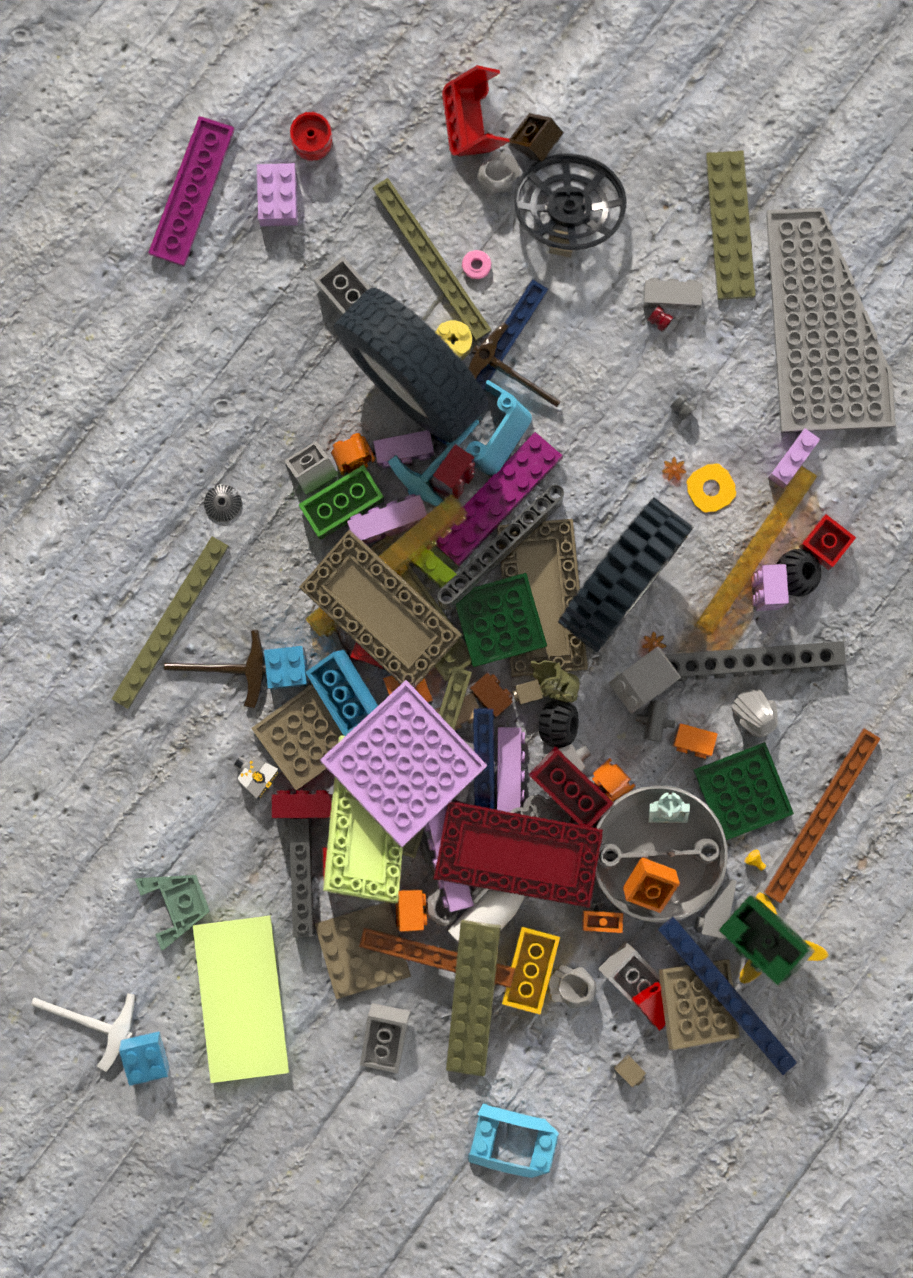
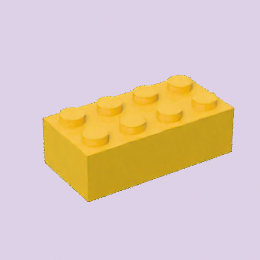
M521 926L511 967L516 969L511 988L505 987L502 998L503 1005L541 1014L560 940L559 936Z

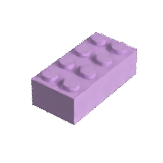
M412 494L406 496L405 500L399 503L392 501L386 504L387 507L373 508L368 511V514L363 516L356 514L350 517L351 520L347 522L350 530L368 545L382 540L386 536L390 537L428 523V515L420 495Z

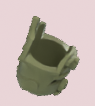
M546 660L540 663L531 661V666L535 669L533 677L536 680L538 679L542 695H548L550 698L565 703H573L577 700L580 682L576 675L562 670L560 663Z

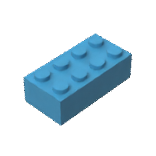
M345 650L334 651L305 672L344 736L349 734L378 707Z

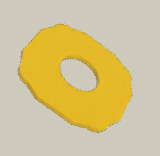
M720 464L705 465L694 471L686 482L687 492L694 505L704 513L720 510L729 505L736 496L735 483L728 470ZM714 480L719 484L720 490L717 495L708 496L704 493L703 485L706 481Z

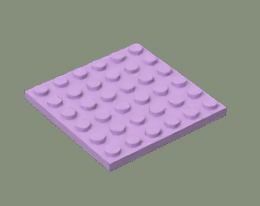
M407 680L320 760L400 847H403L487 766Z

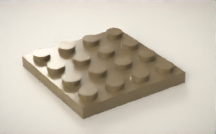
M313 684L251 728L295 790H299L327 769L320 760L338 744L339 737L344 736Z
M381 903L315 923L336 999L411 977L406 959L359 947L364 928L400 937L390 903Z
M730 960L712 961L733 986ZM689 965L659 970L669 1050L740 1038L737 1021Z

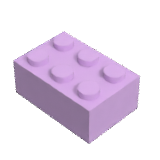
M295 163L257 164L258 220L260 227L298 225L297 173Z
M786 564L762 565L751 576V587H754L755 595H752V605L756 606V611L779 610L789 603Z

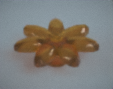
M676 457L672 458L671 463L664 461L668 468L663 469L662 473H669V481L674 476L680 481V474L687 472L681 468L684 465V461L677 463Z
M653 631L651 638L644 636L645 641L648 643L642 645V648H649L648 653L658 646L659 648L667 647L666 644L661 643L664 635L657 637Z

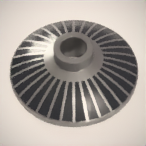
M226 484L212 487L204 498L206 513L210 518L218 522H228L234 519L242 507V499L238 491ZM220 499H225L224 505H219Z

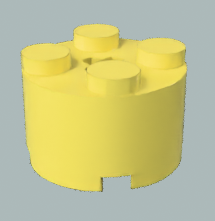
M454 320L439 325L436 333L455 351L461 360L465 359L472 349V334L468 326ZM452 339L455 340V344L453 345L451 344Z

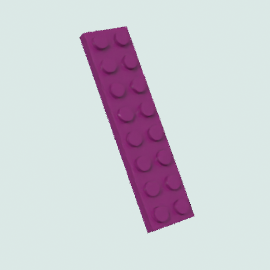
M202 116L198 117L148 252L150 256L185 267L235 131L234 127Z
M534 432L505 462L499 472L494 474L434 536L431 542L459 567L563 459V455Z

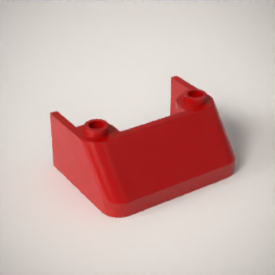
M476 65L444 86L442 97L449 149L452 155L468 156L491 153L510 142L509 138L494 136L490 133L485 134L480 101L489 93L488 80L499 75L500 70Z

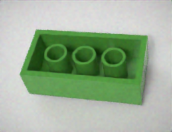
M362 465L298 505L319 540H322L348 524L347 521L351 520L350 517L356 514L362 515L385 500L369 472Z

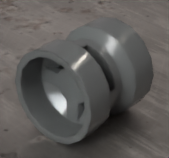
M684 394L670 405L673 411L679 413L682 421L697 408L693 403L688 402V398Z

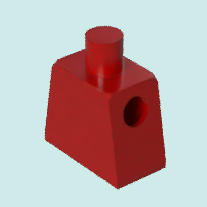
M655 982L634 996L632 1001L650 1023L661 1031L666 1023L661 984Z

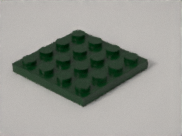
M527 573L476 586L455 605L473 668L547 647Z
M766 742L693 769L706 805L719 820L726 840L794 815Z

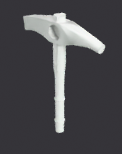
M127 993L124 1008L113 1025L66 1010V1008L63 1009L36 998L31 1003L32 1006L41 1010H46L108 1034L106 1052L97 1067L105 1072L108 1071L118 1057L121 1040L132 1038V1032L129 1031L133 1018L134 994Z

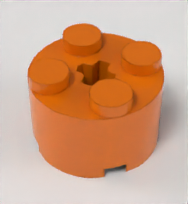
M355 433L350 439L337 441L332 445L334 449L331 455L341 475H345L344 472L349 474L362 465L367 468V463L370 460L372 463L375 461V456L366 438L361 436L360 433Z
M609 757L593 772L594 777L592 780L599 787L603 786L607 790L605 794L613 802L630 792L636 785L634 783L632 785L629 784L631 779L617 764L612 765L610 763L612 759Z

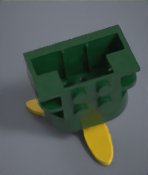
M758 893L756 897L749 895L718 930L736 947L735 951L742 958L749 959L739 977L740 982L744 984L752 982L764 973L779 986L782 982L787 981L793 973L795 974L806 961H822L829 956L828 952L820 945L803 940L790 925L778 916L772 901L763 893Z

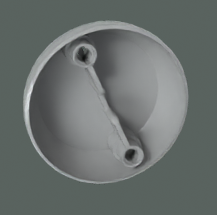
M669 786L642 787L624 794L613 802L614 804L601 816L596 826L597 829H603L595 879L604 895L622 912L649 922H667L672 916L676 920H680L703 908L718 891L727 866L728 850L726 838L719 820L712 810L696 796L687 791ZM668 793V795H672V793H675L681 798L682 802L689 804L688 822L648 823L649 806L659 801L663 794ZM710 846L712 849H704V847ZM610 850L614 852V854H605ZM704 853H712L709 857L704 855ZM641 857L676 870L680 884L661 913L626 901L623 886ZM605 858H614V860L608 862Z

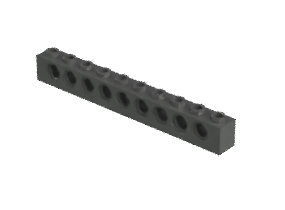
M844 641L665 654L670 663L676 666V671L681 676L677 681H687V677H695V680L707 679V676L714 675V679L726 678V674H733V677H744L745 673L759 676L764 675L766 671H772V674H783V670L799 673L803 672L802 669L810 668V672L822 671L821 667H829V670H839L841 666L846 664ZM821 652L827 653V662L820 659ZM802 653L809 656L808 663L802 662ZM783 655L789 656V665L782 662ZM764 656H768L771 659L770 666L763 664L762 659ZM746 657L752 660L750 668L743 664V660ZM725 659H730L733 662L732 669H727L724 666ZM707 660H710L714 663L713 670H707L705 668V662ZM687 662H692L695 665L693 672H689L686 669Z

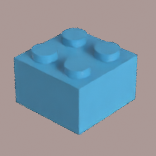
M303 646L264 650L269 690L308 686Z
M160 1031L121 1040L119 1053L129 1086L168 1077L169 1063Z

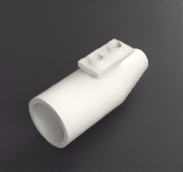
M473 887L470 892L471 898L474 901L473 906L469 907L448 932L459 941L461 920L501 925V931L517 913L525 896Z

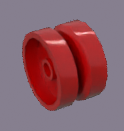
M305 112L293 120L290 127V138L296 154L308 161H317L324 158L330 152L333 144L331 127L328 120L316 112Z

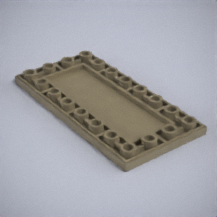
M573 518L544 521L500 563L502 579L527 573L547 643L545 648L510 657L511 677L533 675L535 669L531 666V661L540 663L546 660L560 663L561 669L566 672L588 670L586 645L558 623L564 610L580 590ZM507 524V525H499V526L497 527V533H498V535H499L509 524ZM512 532L510 535L513 537H517L520 534L518 532ZM503 544L499 545L500 550L506 548V546Z
M351 530L347 531L299 586L310 599L400 684L407 680L414 689L462 636L451 623Z

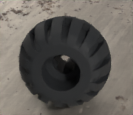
M793 549L783 554L778 560L777 565L786 564L789 595L796 597L806 596L819 585L821 580L820 572H822L821 567H819L820 563L810 552L802 549Z
M553 700L545 704L540 713L538 725L539 735L543 742L557 748L573 743L579 727V715L576 707L570 702L565 703L559 700Z

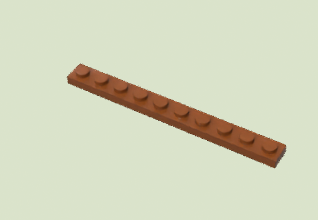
M865 728L861 730L763 893L782 903L881 738Z

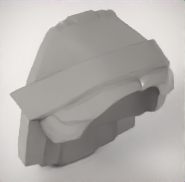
M495 150L489 160L479 166L477 175L479 186L492 196L499 192H509L512 189L513 181L522 173L519 169L520 166L511 155Z
M760 689L745 690L737 696L738 698L734 700V704L731 706L732 711L740 718V724L751 735L762 738L776 729L778 717L775 701L768 700Z
M437 882L433 889L425 891L426 906L424 911L427 917L437 925L447 926L456 920L459 910L450 912L447 908H444L442 903L443 889H439Z
M559 965L553 974L550 975L548 983L551 1001L565 1003L570 1009L587 1006L594 999L596 982L582 967L572 969Z

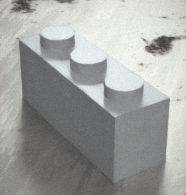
M658 278L645 280L643 307L657 308L660 306L666 309L699 310L702 305V283H697V280H687L686 282H679L677 279L660 281Z

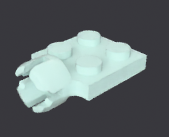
M665 793L660 797L659 801L650 804L648 823H687L690 812L689 804L682 802L681 798L675 793H672V795Z

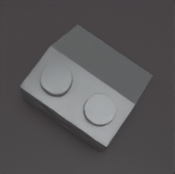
M317 441L285 460L286 465L305 494L316 490L317 487L338 475L330 459Z

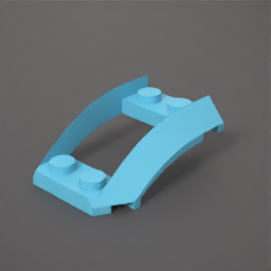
M482 1104L478 1113L479 1118L471 1152L468 1154L469 1162L529 1178L550 1173L559 1132L544 1118L528 1116ZM499 1121L538 1130L530 1167L491 1158Z

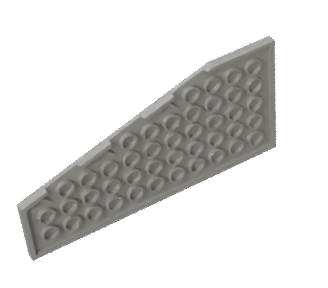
M824 208L767 210L766 220L781 433L802 432L804 429L808 431L895 427L892 370L890 365L888 366L877 340L878 337L856 290L854 279L838 247Z

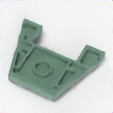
M197 875L135 879L141 896L157 889L161 890L174 924L172 928L155 934L161 951L170 946L210 912Z

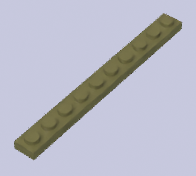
M389 178L372 187V190L461 321L468 326L474 340L477 342L491 333L492 329Z
M213 536L210 538L113 695L112 700L127 709L131 707L229 548L227 544Z
M454 666L439 710V715L453 730H455L472 674L470 671ZM424 826L403 846L402 855L411 858L416 857Z

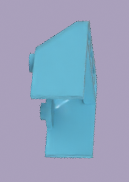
M487 380L485 390L498 398L497 406L506 415L487 445L479 441H473L467 446L465 451L475 457L474 467L489 476H493L499 472L531 424L532 416L513 395Z

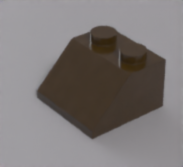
M528 113L510 137L509 144L528 158L542 162L548 156L553 146L558 143L559 138L564 132L551 117Z

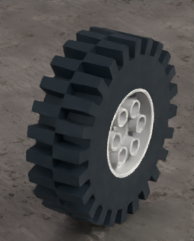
M653 497L632 520L628 528L623 531L616 543L608 550L605 557L598 563L593 573L586 579L581 589L566 607L558 623L597 653L635 607L694 527Z

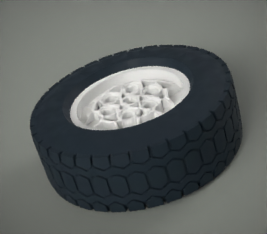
M371 287L334 324V330L340 341L368 378L406 415L443 441L448 443L455 441L487 408L488 400L485 392L455 351L417 314L386 292Z

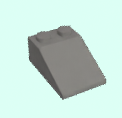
M658 646L608 683L628 711L633 713L679 680L681 676Z
M727 879L703 909L700 917L697 916L695 928H697L698 933L725 939V936L718 930L730 917L736 880Z
M626 941L598 968L640 1012L641 1010L632 1001V998L655 982L660 983L659 974Z
M372 1003L367 1018L360 1061L361 1066L398 1073L410 1011Z

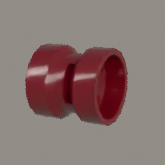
M658 306L647 321L655 324L657 329L663 332L674 317L666 314L664 309Z

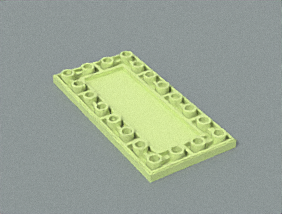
M340 736V737H339V740H338V743H339L345 736ZM335 778L323 891L396 904L399 897L403 847L398 845Z
M271 915L193 925L210 1082L216 1083L289 1073Z

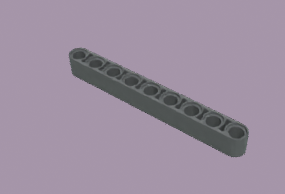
M552 485L440 589L438 592L439 606L444 610H450L562 505L564 489L559 485ZM558 494L560 497L555 499L551 495ZM543 506L546 510L539 511L537 508ZM531 519L533 523L526 524L524 520ZM512 532H518L520 535L517 537H513L510 534ZM503 544L506 546V548L500 550L497 548V546ZM486 557H490L493 559L489 563L483 561V559ZM477 570L479 574L473 576L469 572ZM463 583L465 587L459 589L456 587V584ZM444 596H450L452 598L448 602L442 600Z

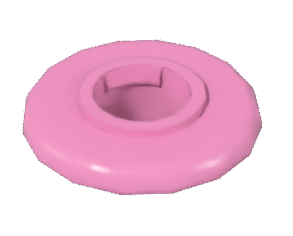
M481 250L468 252L462 260L463 272L472 279L484 278L491 270L490 257ZM473 261H480L482 267L480 269H473L471 263Z

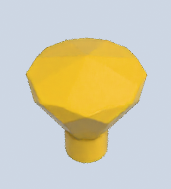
M757 849L751 851L744 860L747 865L755 866L760 871L766 867L761 860L760 851Z

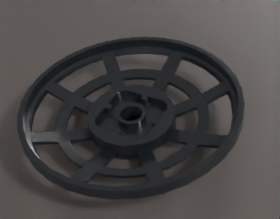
M556 154L546 157L542 162H535L521 175L514 191L515 214L524 230L539 242L562 250H582L605 242L619 229L626 212V193L617 175L600 161L579 154ZM562 163L563 174L551 176L544 181L535 174L547 166ZM570 163L588 166L598 171V173L592 180L582 175L571 174ZM604 177L615 187L619 199L608 201L605 192L598 185ZM528 179L537 186L532 194L530 204L519 202L521 190ZM563 180V186L554 191L548 187V185ZM571 180L582 182L587 186L584 189L571 186ZM595 190L602 203L592 204L589 194ZM541 191L548 196L547 205L536 204L537 197ZM571 204L574 208L568 209L565 205ZM620 206L619 217L613 229L610 230L602 226L607 219L609 208ZM520 209L531 211L534 221L540 227L534 232L525 223ZM603 210L598 223L589 218L591 211ZM537 212H547L551 220L544 225L539 219ZM558 224L567 227L568 234L558 233L551 229ZM582 224L591 228L580 234L575 232V227ZM596 231L605 235L592 242L577 244V239L588 237ZM548 233L557 238L569 239V244L553 242L542 236Z

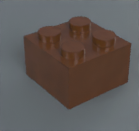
M486 673L470 687V692L473 693L485 709H494V719H496L513 704L511 700L513 695L506 688L503 690L499 686L500 681L494 674L490 676L489 673Z

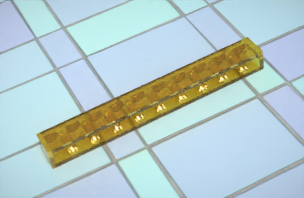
M803 466L798 469L695 622V627L709 636L713 634L817 478V475Z
M450 495L379 555V557L400 576L408 569V564L411 562L415 563L422 558V552L426 549L429 551L437 545L436 541L441 536L442 538L448 536L455 524L457 526L462 524L467 519L465 517L468 514L467 510L454 495ZM320 607L305 619L319 637L330 636L335 631L334 627L338 625Z

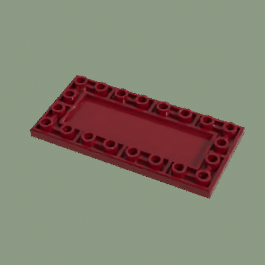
M450 801L447 804L434 879L590 908L603 829Z

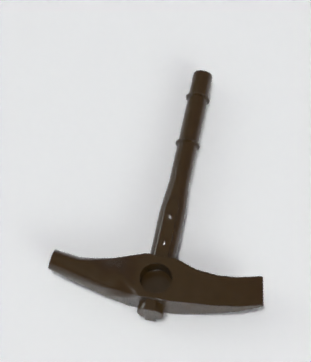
M503 322L496 328L480 347L476 345L473 348L472 354H474V357L468 369L475 379L480 371L489 364L546 400L547 403L549 402L555 407L559 406L560 400L494 357L497 342L509 328L506 323Z
M258 630L251 631V652L246 665L175 662L164 663V670L246 674L248 692L244 706L255 709L262 687L263 675H266V665H264Z

